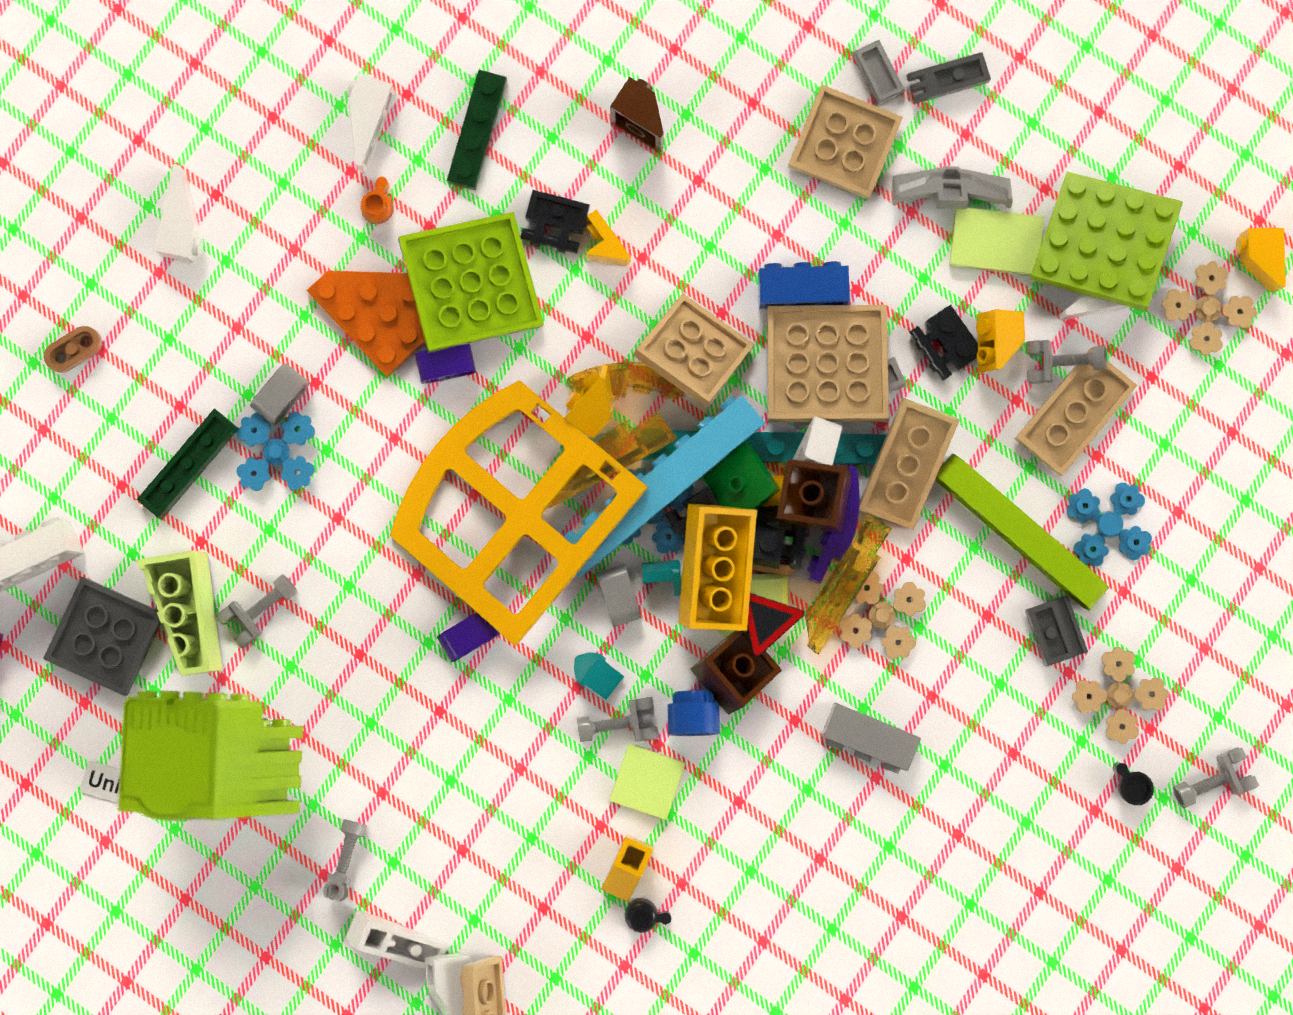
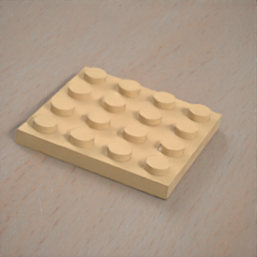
M887 305L768 306V422H811L814 416L830 422L889 421Z

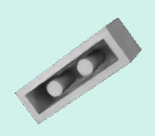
M835 702L821 733V736L827 738L826 745L841 751L844 746L855 750L853 756L870 762L872 757L883 761L882 768L896 774L899 773L900 769L908 772L921 737Z

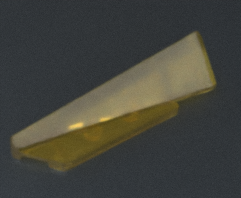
M656 411L635 428L632 427L629 421H623L598 440L596 444L626 468L674 442L676 435L661 414ZM607 462L600 470L607 477L618 472ZM583 466L548 508L561 503L603 479L588 466Z
M869 513L866 514L855 540H853L805 615L809 638L807 646L818 655L881 557L876 553L892 530L890 526Z

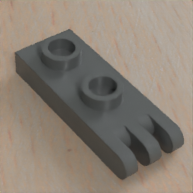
M983 52L914 71L906 75L908 82L920 80V82L909 86L911 93L923 90V93L913 97L915 104L987 84L991 81Z

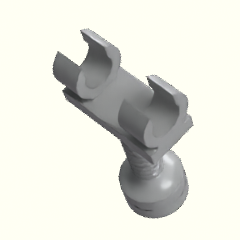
M1050 340L1026 342V353L1030 355L1044 354V370L1027 371V382L1029 384L1053 383L1052 367L1089 364L1093 367V370L1107 369L1106 346L1092 347V351L1088 354L1082 353L1081 355L1079 353V355L1064 354L1054 356L1052 355Z
M284 574L273 581L274 589L247 611H244L237 601H232L216 615L222 625L229 623L238 616L247 629L234 639L240 648L246 647L262 634L253 622L256 617L261 615L263 611H266L280 598L289 600L298 593L296 587Z
M646 697L629 700L631 714L628 717L623 716L622 718L617 717L616 719L598 722L591 721L589 717L577 718L580 742L591 741L596 732L602 733L605 730L607 732L608 730L611 731V729L613 731L614 729L617 730V728L619 730L626 727L633 728L636 742L659 738L657 726L639 729L637 711L654 708L653 698Z
M1237 747L1216 756L1223 770L1217 775L1215 774L1193 785L1182 782L1173 786L1174 795L1180 806L1185 809L1195 804V797L1227 782L1234 795H1242L1259 787L1255 775H1248L1238 779L1232 764L1247 758L1243 748Z
M346 819L343 820L341 832L345 834L346 839L343 842L344 845L342 846L343 848L337 863L338 866H336V872L334 874L328 873L327 879L330 881L323 888L325 898L331 899L332 890L336 886L339 887L336 901L340 900L339 902L347 897L348 888L346 884L350 885L351 879L347 878L346 875L351 861L350 858H352L351 855H353L352 852L356 840L359 837H364L367 825Z

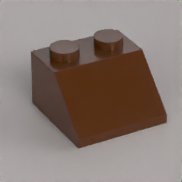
M629 77L610 106L611 123L656 152L661 153L664 144V131L655 92L652 91V86L642 79H637L636 81Z
M787 459L776 518L814 530L842 534L852 479L851 472L847 467Z
M748 629L747 631L735 630L690 668L704 687L713 693L715 700L728 715L743 708L782 671L767 651H764L758 657L753 655Z

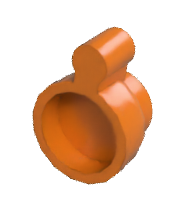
M378 177L375 190L365 194L360 202L362 216L372 224L385 223L393 214L394 206L392 200L386 194V191L389 189V183L385 177Z

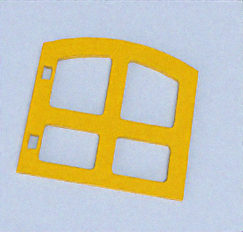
M520 380L494 393L475 406L435 445L408 486L390 536L514 646L520 643L649 488L577 427L564 419L565 417ZM538 406L550 415L544 423L533 415ZM517 411L525 413L564 447L560 457L524 499L516 497L467 454V448L480 436ZM606 462L619 472L613 480L600 471ZM583 466H588L610 484L617 494L577 543L572 544L543 519V513ZM450 470L456 472L506 516L504 524L469 566L464 569L420 531L428 506L446 473ZM528 535L558 560V566L521 611L514 614L486 590L485 583L520 540Z

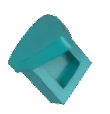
M679 560L642 563L643 583L673 581L674 596H681L682 581Z
M588 652L576 656L574 660V674L578 684L582 687L588 686L607 700L624 676L605 662L606 658L599 653Z

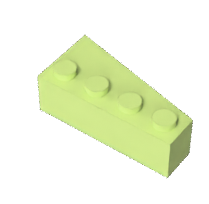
M188 551L137 560L139 568L143 570L147 580L146 586L149 594L153 596L159 611L157 615L160 623H163L167 632V641L180 675H197L223 671L207 552Z

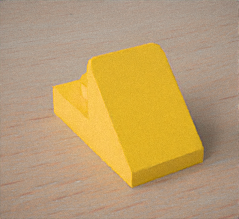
M596 209L587 215L589 224L586 227L587 231L595 241L600 239L601 242L585 253V259L622 266L629 265L631 263V256Z

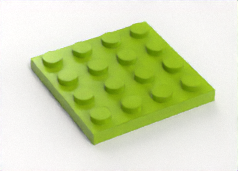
M1067 171L1030 280L1147 312L1183 201Z
M514 212L398 237L428 353L543 327V318Z

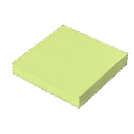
M628 743L609 801L667 820L685 762Z

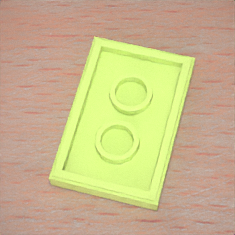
M968 207L967 209H955L949 266L1031 276L1042 244L1044 217Z

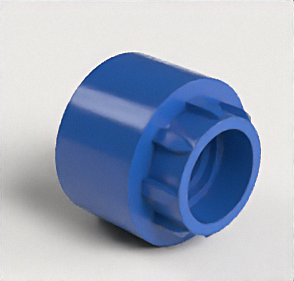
M688 690L677 691L673 694V703L667 704L669 736H709L720 734L719 703L714 702L711 691Z

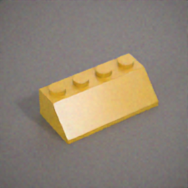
M688 504L679 624L689 629L747 631L757 510L719 505Z

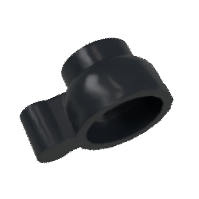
M1116 762L1113 764V772L1121 778L1118 784V792L1121 798L1134 806L1147 803L1154 793V785L1151 778L1139 771L1129 772L1128 766L1125 763Z
M644 898L635 899L630 902L624 914L628 927L638 933L650 931L656 923L667 925L672 920L669 911L658 912L654 903Z

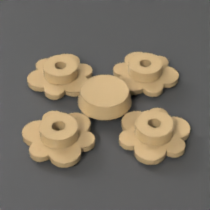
M1214 261L1209 262L1207 265H1200L1195 270V275L1198 278L1195 281V285L1198 288H1203L1204 293L1209 296H1203L1195 303L1190 299L1188 291L1180 292L1178 289L1173 288L1166 293V299L1161 302V307L1165 309V317L1169 321L1177 319L1185 321L1188 319L1189 314L1194 311L1198 319L1205 321L1200 327L1192 329L1191 334L1193 337L1189 342L1193 350H1200V353L1204 356L1209 355L1211 352H1218L1223 347V343L1220 340L1223 333L1220 329H1215L1212 321L1220 316L1221 312L1228 318L1227 322L1230 326L1238 325L1240 328L1249 327L1252 323V318L1257 315V310L1252 307L1253 300L1249 296L1241 298L1232 296L1229 299V303L1221 307L1219 300L1212 296L1218 290L1226 288L1225 279L1228 277V270L1222 266L1218 267V264Z
M871 571L866 575L862 572L856 574V580L852 581L849 585L850 593L856 595L855 599L858 603L866 601L868 604L874 605L869 611V619H861L858 614H852L850 619L843 618L839 622V629L842 631L840 639L843 642H848L851 648H860L863 642H868L871 639L869 631L873 624L880 629L887 628L885 632L886 637L881 640L882 646L886 648L887 657L890 659H896L899 656L907 658L910 654L909 650L916 646V639L909 635L910 631L907 627L899 629L896 626H891L896 618L895 610L897 612H904L908 617L913 616L915 612L924 611L926 608V602L923 599L925 591L921 588L917 589L913 582H906L903 584L902 589L898 588L894 591L896 599L892 607L887 602H878L880 598L879 593L883 592L884 586L882 583H879V575L876 572ZM865 585L869 587L868 591L864 590ZM908 597L911 598V602H910V603L907 602V598H908ZM854 628H857L858 630L856 634L853 633ZM896 640H900L899 645H896Z
M1115 647L1112 652H1105L1101 659L1105 665L1103 668L1104 674L1112 675V678L1117 682L1113 683L1106 692L1100 689V684L1097 681L1089 683L1086 680H1080L1076 684V692L1072 694V700L1077 702V709L1081 713H1088L1091 710L1098 712L1101 709V703L1108 700L1109 704L1118 710L1115 711L1114 716H1109L1106 719V724L1108 725L1106 736L1110 740H1117L1120 744H1126L1129 739H1136L1139 736V729L1136 726L1138 722L1137 717L1134 715L1129 716V713L1123 708L1128 707L1134 697L1135 700L1141 702L1142 709L1149 710L1152 708L1153 710L1160 711L1165 707L1164 699L1169 697V691L1164 688L1163 680L1155 677L1151 680L1142 679L1140 687L1136 688L1133 694L1131 687L1122 681L1126 679L1127 675L1134 673L1135 668L1132 664L1135 662V655L1131 651H1123L1121 647Z

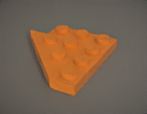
M328 270L306 290L387 378L425 344L407 273Z

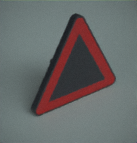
M750 593L747 628L753 655L758 657L804 616V611Z

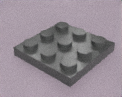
M81 577L43 659L123 696H128L161 625L157 615L159 611L93 580Z

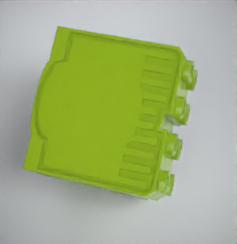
M138 690L137 697H128L123 706L118 811L141 813L148 818L167 821L217 820L299 813L300 800H288L287 791L288 789L301 788L299 763H302V751L289 750L290 739L303 738V726L291 725V719H272V724H270L269 719L262 718L263 707L258 701H250V694H230V699H228V694L207 693V698H204L203 692H183V697H180L179 691H160V697H157V691Z

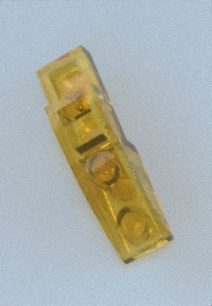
M643 362L605 364L609 370L614 401H619V397L626 398L628 387H633V392L650 395L651 391L660 392L663 398L679 400L680 396L686 397V393ZM602 365L569 376L567 378V387L573 388L572 393L574 391L579 393L584 387L582 383L591 370L597 372Z

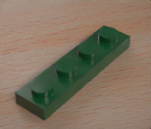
M478 70L448 173L447 183L476 191L508 81L507 77Z
M214 408L136 500L162 520L236 434L239 428Z

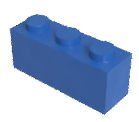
M838 261L825 262L823 266L811 267L809 262L795 263L794 267H782L780 263H768L764 265V268H759L757 274L759 309H768V306L848 305L850 301L849 265L841 266V262Z

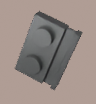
M1068 595L1025 609L1045 666H1050L1088 652Z

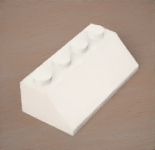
M55 517L41 524L43 528L37 531L26 530L15 535V541L6 545L4 542L0 543V592L85 554L71 521Z

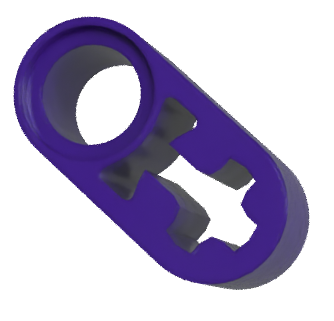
M470 344L458 345L428 353L427 350L415 353L421 384L454 379L476 372Z
M476 612L439 634L437 639L449 660L453 663L496 638L501 633Z

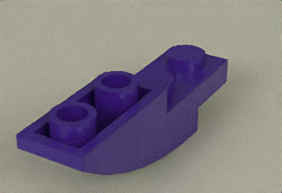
M853 465L848 467L852 474L842 534L824 531L819 541L823 548L819 556H812L806 571L810 572L808 580L817 584L822 582L832 559L841 563L846 560L852 545L858 521L860 502L857 468Z

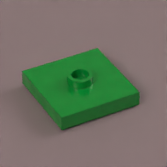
M750 442L741 443L703 477L721 506L758 510L781 490Z

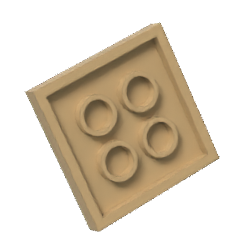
M821 84L789 161L788 168L869 200L903 117Z
M682 293L638 346L633 356L707 408L755 344Z

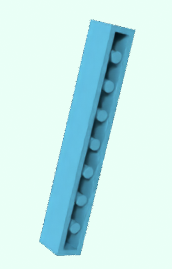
M733 395L720 406L723 410L715 418L711 414L697 425L700 430L692 437L686 434L674 444L676 450L667 457L663 453L650 464L654 469L644 476L642 473L636 475L649 488L576 574L579 578L583 577L734 451L741 443L765 425V421L743 395L738 399ZM617 492L605 502L606 506L616 497ZM596 511L592 512L581 522L584 525L581 530L576 534L571 530L563 537L572 544L577 543L602 512L599 515Z

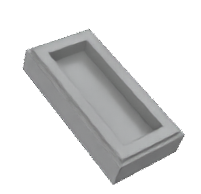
M880 40L853 52L852 56L877 106L905 93V89Z

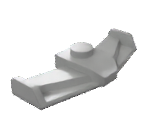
M943 166L937 169L894 175L892 180L893 205H898V202L935 196L937 208L967 209L968 197L1003 204L1006 208L1010 209L1013 203L1010 178L961 169L955 166Z

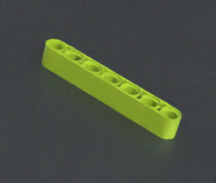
M952 453L940 466L935 481L1081 607L1090 611L1109 589V586L1098 575L959 456Z

